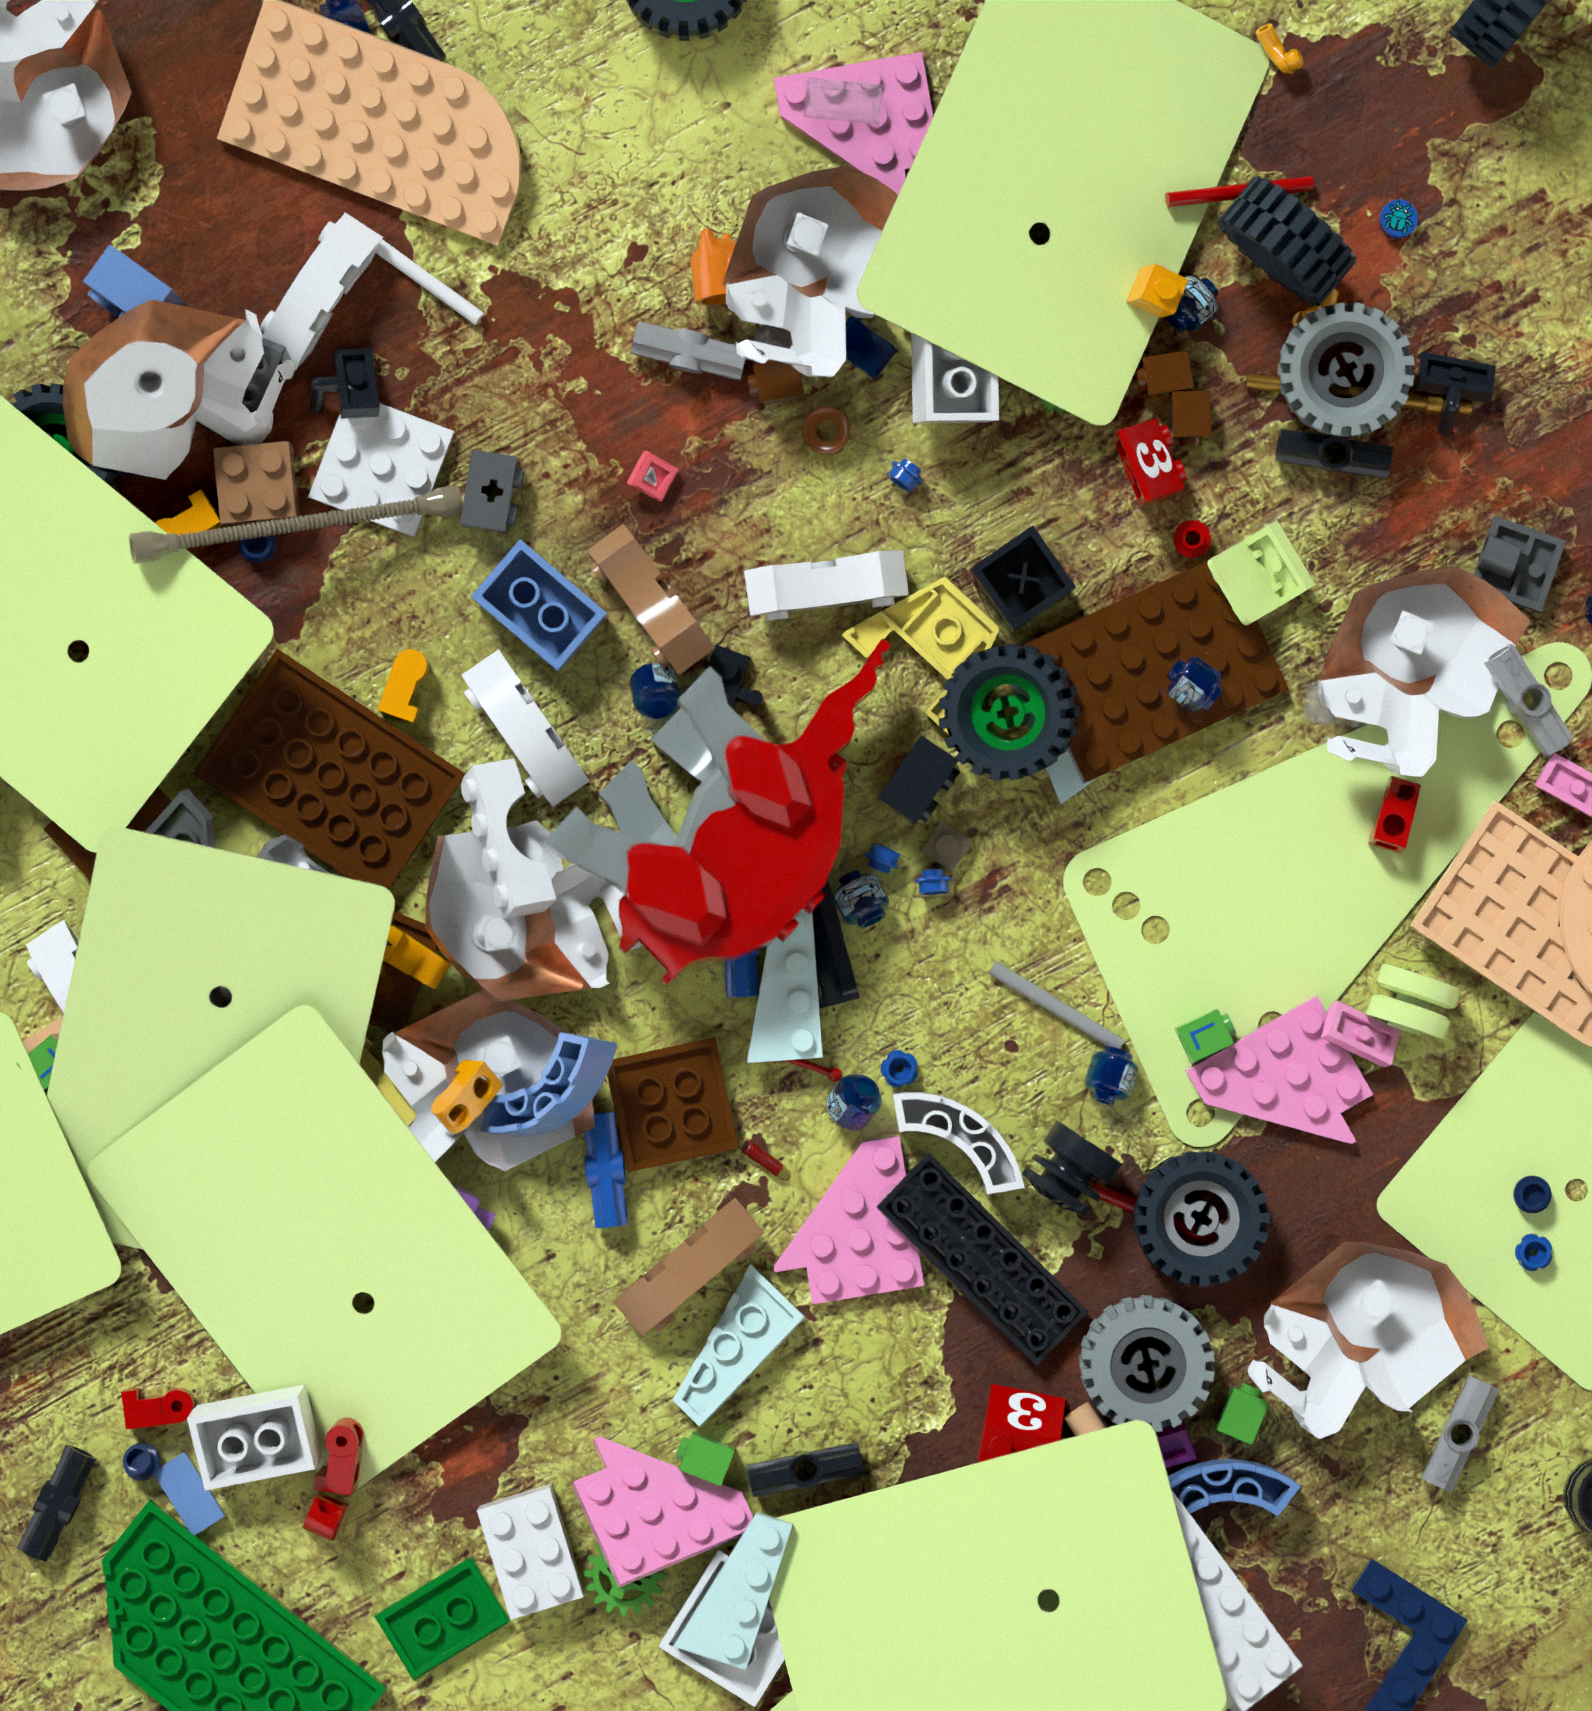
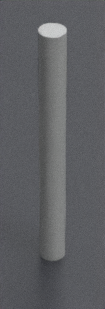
M996 961L988 973L1113 1051L1118 1052L1125 1041L1123 1038Z

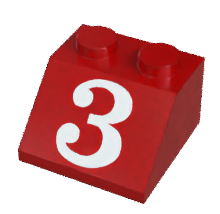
M1156 418L1116 432L1113 441L1140 508L1183 492L1185 489L1183 482L1188 481L1181 460H1173L1169 447L1174 446L1166 424L1160 426Z
M991 1383L977 1453L978 1462L1060 1441L1066 1398Z

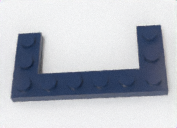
M1370 1557L1350 1590L1414 1631L1363 1711H1411L1468 1620Z

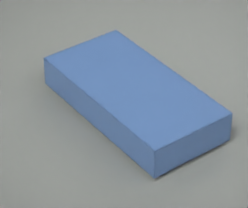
M187 1451L161 1466L154 1475L186 1527L194 1535L226 1516L212 1491L204 1490L201 1474Z

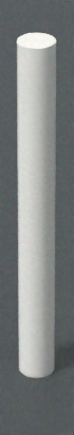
M382 239L376 254L474 325H477L484 312Z

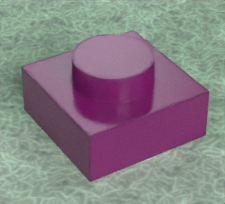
M1185 1421L1174 1428L1167 1426L1162 1428L1163 1431L1155 1432L1165 1468L1197 1459Z

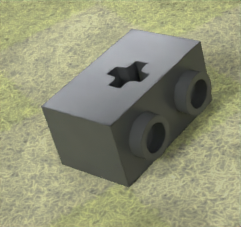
M472 449L460 521L462 527L507 534L508 526L515 527L518 504L512 503L514 488L521 489L524 476V467L518 466L519 459L517 456ZM492 483H497L503 495L496 496L493 503L489 501V497L483 492L485 489H491Z

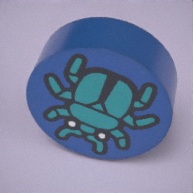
M1401 199L1387 203L1379 215V226L1382 232L1393 239H1402L1409 236L1416 228L1418 222V214L1415 207L1408 201Z

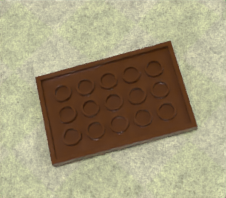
M1208 561L1020 646L1026 647L1030 645L1039 648L1038 653L1042 655L1049 653L1057 659L1054 664L1058 668L1065 667L1070 674L1066 678L1069 686H1076L1078 695L1073 696L1074 705H1080V715L1075 717L1074 724L1079 726L1076 735L1070 737L1068 741L1071 744L1068 752L1083 784L1289 690L1258 621L1256 620L1249 625H1244L1239 620L1219 584L1214 580L1208 568ZM1183 676L1204 691L1202 696H1199L1196 705L1198 708L1193 713L1189 712L1168 695L1170 689H1173Z
M279 649L275 650L193 773L282 834H286L302 843L306 850L350 879L380 885L390 890L466 775V773Z

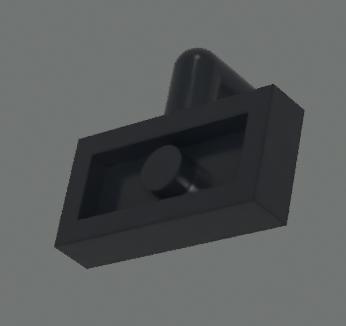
M334 349L335 376L317 377L312 380L310 411L315 414L322 413L325 407L326 392H338L341 419L379 417L380 405L372 349Z
M1426 352L1421 353L1416 390L1446 395L1445 407L1437 428L1441 435L1449 436L1452 434L1460 410L1461 398L1490 404L1494 389L1495 365Z
M715 644V649L707 668L710 666L721 677L728 705L733 709L734 703L737 700L753 707L760 706L763 703L762 693L758 690H750L741 686L751 657Z

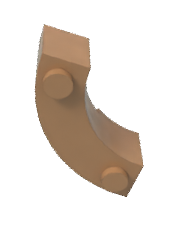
M624 524L587 550L595 561L589 567L602 584L609 580L656 644L651 651L663 667L671 664L678 675H680L715 649L700 625L667 582L663 580L658 584L657 581L663 576Z
M734 1198L685 1239L682 1244L629 1286L613 1303L641 1336L653 1327L660 1332L676 1318L672 1312L731 1261L737 1258L741 1263L757 1249L753 1242L764 1231L739 1201Z

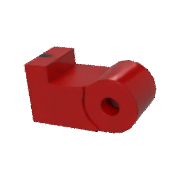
M1390 776L1368 844L1401 853L1406 849L1421 784Z
M140 1387L124 1389L121 1392L126 1430L183 1422L187 1420L196 1406L194 1395L185 1388L172 1389L166 1395L143 1398L140 1395Z
M352 1418L339 1419L327 1432L325 1445L329 1451L327 1466H322L316 1474L314 1490L351 1496L358 1487L364 1433L361 1424Z
M318 1491L302 1528L334 1541L349 1504Z

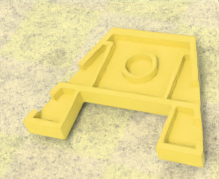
M945 576L895 603V605L846 630L842 636L864 657L868 658L880 640L885 639L894 630L946 679H950L955 676L954 670L960 663L968 661L970 656L992 648L1001 627ZM945 690L925 711L937 725H939V719L945 717L944 709H939L940 698L946 697L948 690Z

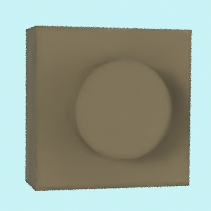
M941 820L920 852L950 872H953L973 840Z

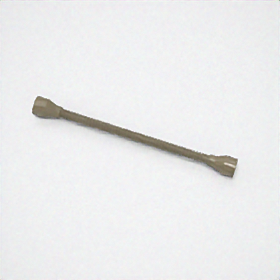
M458 485L436 488L426 495L415 497L412 501L403 500V502H390L389 504L384 503V505L379 504V506L376 504L375 506L370 505V507L365 506V508L357 507L356 509L351 508V510L332 511V513L323 512V514L304 515V517L299 516V518L294 517V519L290 517L289 519H280V521L277 519L270 522H261V524L259 522L256 524L252 523L251 525L243 524L242 526L238 525L237 528L236 526L232 528L223 527V529L204 530L203 532L199 531V533L194 532V534L190 532L189 535L188 533L184 535H175V533L160 534L151 531L129 534V547L133 563L139 564L155 561L168 553L177 552L180 548L185 549V547L190 548V546L193 548L195 545L199 547L200 545H209V543L213 545L214 542L218 544L219 542L243 540V538L246 540L247 538L252 539V537L257 538V536L262 537V535L266 537L267 535L271 536V534L276 535V533L278 535L281 533L285 534L286 532H295V530L299 532L300 530L314 529V527L316 529L319 527H332L333 524L337 526L338 524L365 522L366 519L370 521L371 519L398 517L404 514L412 515L413 512L417 515L430 514L439 517L461 515L463 503Z

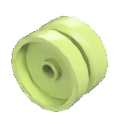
M1381 964L1376 983L1381 988L1397 993L1395 999L1380 994L1371 996L1365 1014L1388 1022L1387 1026L1417 1036L1424 1034L1445 1040L1451 1022L1446 1016L1430 1011V1007L1433 1005L1447 1010L1456 1008L1461 989L1417 973Z

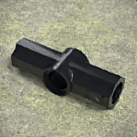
M368 0L378 15L376 16L377 20L393 43H398L403 47L440 61H444L447 58L424 25L426 23L411 0Z
M1280 429L1275 462L1318 468L1329 473L1343 472L1388 479L1393 446L1349 440L1341 436H1324ZM1334 444L1342 449L1343 460L1341 463L1333 464L1325 458L1324 450L1326 446Z
M858 1442L814 1451H801L795 1455L747 1464L753 1497L796 1488H810L816 1484L865 1474ZM801 1460H810L816 1465L817 1471L813 1477L802 1479L795 1473L794 1468L796 1464Z
M69 1444L66 1446L51 1479L46 1481L33 1506V1511L35 1512L17 1549L34 1559L44 1562L48 1561L59 1541L64 1526L67 1527L80 1504L82 1499L80 1493L96 1463V1457L78 1447Z

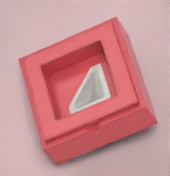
M644 450L626 484L654 500L662 502L679 469L649 451Z

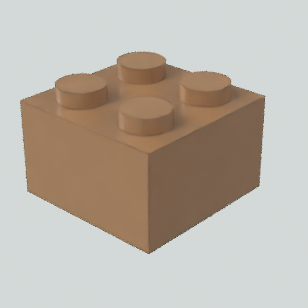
M289 441L213 448L221 525L233 527L242 526L243 524H256L257 522L261 524V522H270L277 519L280 521V519H289L290 517H293V519L294 517L299 518L293 445Z

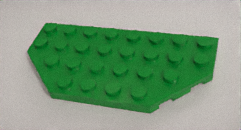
M152 1499L146 1503L102 1559L107 1592L106 1602L109 1628L112 1635L114 1667L169 1711H370L388 1687L200 1537L191 1533L185 1525Z

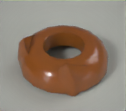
M820 406L812 410L805 418L802 426L803 438L806 445L817 453H841L850 437V423L847 414L832 406ZM825 421H833L838 427L836 437L828 442L822 441L818 436L819 426Z

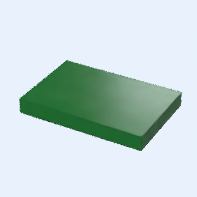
M473 1556L468 1557L374 1615L413 1681L511 1622L509 1615Z

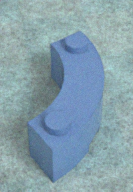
M559 1032L554 1052L541 1072L542 1078L528 1089L522 1088L509 1094L495 1095L484 1109L480 1131L513 1136H536L554 1131L567 1124L587 1107L602 1086L612 1064L617 1043L589 1036Z
M1218 1459L1200 1462L1168 1476L1171 1490L1189 1514L1211 1503L1235 1501L1262 1507L1279 1516L1301 1487L1297 1481L1272 1467L1240 1459Z

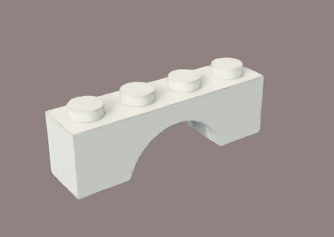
M515 758L473 765L462 779L461 791L464 800L470 804L473 815L471 820L472 829L475 836L480 838L483 848V867L486 872H490L493 882V901L496 907L500 908L503 919L545 912L556 900L546 863L531 860L521 854L512 844L506 827L509 809L514 807L525 794Z

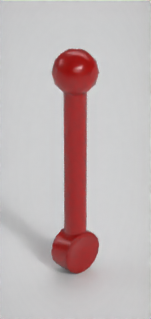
M804 1059L784 1060L828 1076L831 1082H838L842 1078V1072L839 1068L828 1069Z

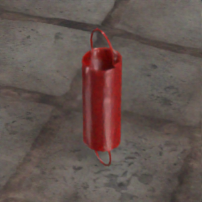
M754 1142L744 1152L776 1177H779V1173L785 1168L781 1162Z

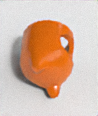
M704 228L701 231L700 244L691 254L690 261L694 302L697 305L727 304L726 287L722 283L737 241L733 240L730 234H723L721 238H716L710 229Z

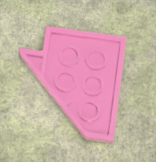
M922 52L774 78L780 118L852 168L878 179L899 195L906 179L905 171L910 170L933 118Z
M1318 996L1310 998L1233 1042V1045L1210 1055L1185 1070L1204 1104L1350 1144L1356 1142L1341 1113L1373 1095L1349 1051L1321 1038L1327 1012Z
M900 1136L865 1141L860 1144L775 1263L774 1272L806 1267L812 1304L924 1286L919 1251L876 1208L882 1199L906 1176Z
M602 1437L595 1438L593 1444L605 1469L576 1480L572 1484L573 1490L618 1588L742 1536L753 1518L742 1492L725 1485L719 1486L678 1470L679 1467Z

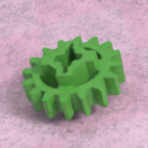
M597 1543L596 1548L600 1553L599 1556L589 1554L587 1558L594 1565V1568L584 1570V1576L593 1578V1581L586 1585V1590H597L598 1592L593 1602L595 1604L603 1600L608 1602L606 1612L608 1613L615 1606L620 1607L621 1616L626 1615L628 1607H633L634 1611L640 1614L642 1602L652 1607L655 1603L651 1596L652 1592L656 1594H662L663 1588L656 1582L657 1580L666 1579L667 1573L658 1571L651 1574V1577L646 1576L618 1588ZM600 1571L609 1576L612 1585L610 1592L604 1588L601 1582ZM630 1590L644 1591L634 1598L622 1599L624 1593Z

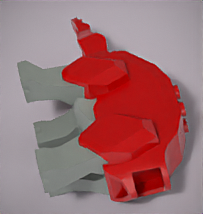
M881 639L860 672L851 681L829 694L823 700L810 723L796 741L779 745L766 741L728 705L721 677L709 666L678 699L677 706L680 709L651 739L652 744L700 783L695 789L678 837L650 798L643 771L631 760L599 793L600 798L612 809L620 832L594 824L576 807L545 839V845L556 856L611 883L624 894L619 900L618 906L619 919L622 925L619 949L626 954L633 946L640 942L667 970L660 980L666 987L693 964L706 961H735L772 944L776 938L784 942L798 927L799 922L795 918L803 910L810 914L826 896L822 890L841 846L844 798L842 776L847 764L845 759L838 754L850 744L855 727L853 709L865 700L875 688L877 682L875 671L882 668L883 661L881 655L889 651L891 646L888 641Z

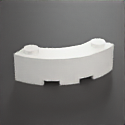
M344 213L336 224L331 221L327 223L318 238L321 243L292 283L275 312L271 310L260 325V330L264 332L263 338L285 346L281 360L282 363H285L286 360L297 361L295 371L313 352L321 334L333 316L331 311L335 308L343 293L347 294L360 275L370 265L383 239L381 235L347 213Z
M903 550L877 551L816 563L803 562L770 565L744 571L750 616L766 615L767 622L789 619V612L872 602V608L895 605L894 598L909 595Z
M499 649L462 674V677L469 686V689L464 692L476 711L481 707L484 708L527 770L530 777L525 779V782L537 799L544 795L553 807L589 782V779L550 725Z
M62 920L26 944L32 957L27 961L28 966L39 980L43 978L63 1013L79 942L78 937L65 920Z
M924 1092L892 1093L899 1132H927L956 1144L975 1164L981 1175L986 1194L1025 1188L1021 1171L1008 1144L996 1129L978 1113L957 1101L936 1094Z

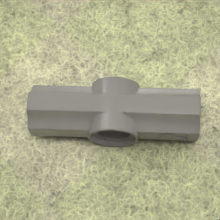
M639 321L631 348V354L666 362L669 363L670 367L696 374L706 372L741 381L746 358L741 357L737 353L736 345L712 340L706 334L688 329L678 328L676 331Z
M1508 644L1487 657V660L1483 663L1505 695L1508 710L1512 715L1520 718L1542 754L1550 756L1567 746L1573 739L1572 734L1553 707L1549 690L1545 685L1537 682L1515 646ZM1527 691L1533 696V705L1530 709L1524 704V695Z
M1468 1375L1449 1418L1442 1424L1441 1435L1421 1479L1452 1493L1471 1450L1478 1443L1479 1432L1498 1394V1388ZM1458 1424H1466L1469 1428L1467 1440L1463 1443H1453L1451 1430Z

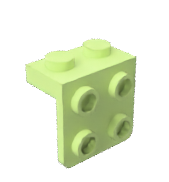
M1277 520L1208 560V568L1214 580L1219 584L1231 604L1233 612L1244 625L1251 624L1316 585Z

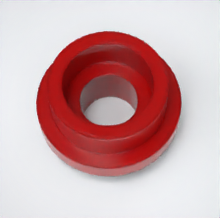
M1188 520L1176 528L1173 535V543L1181 555L1188 558H1196L1208 550L1211 544V534L1207 526L1202 522ZM1188 532L1198 534L1199 543L1192 546L1186 542L1185 537Z

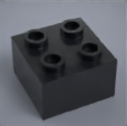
M1033 525L974 565L969 571L1011 633H1014L1076 588Z
M921 735L877 801L914 826L919 819L926 823L939 804L933 800L939 789L941 788L947 792L959 775L960 771L954 768L959 760Z

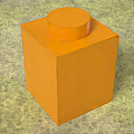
M1156 263L1141 267L1126 302L1158 318L1173 315L1188 279Z

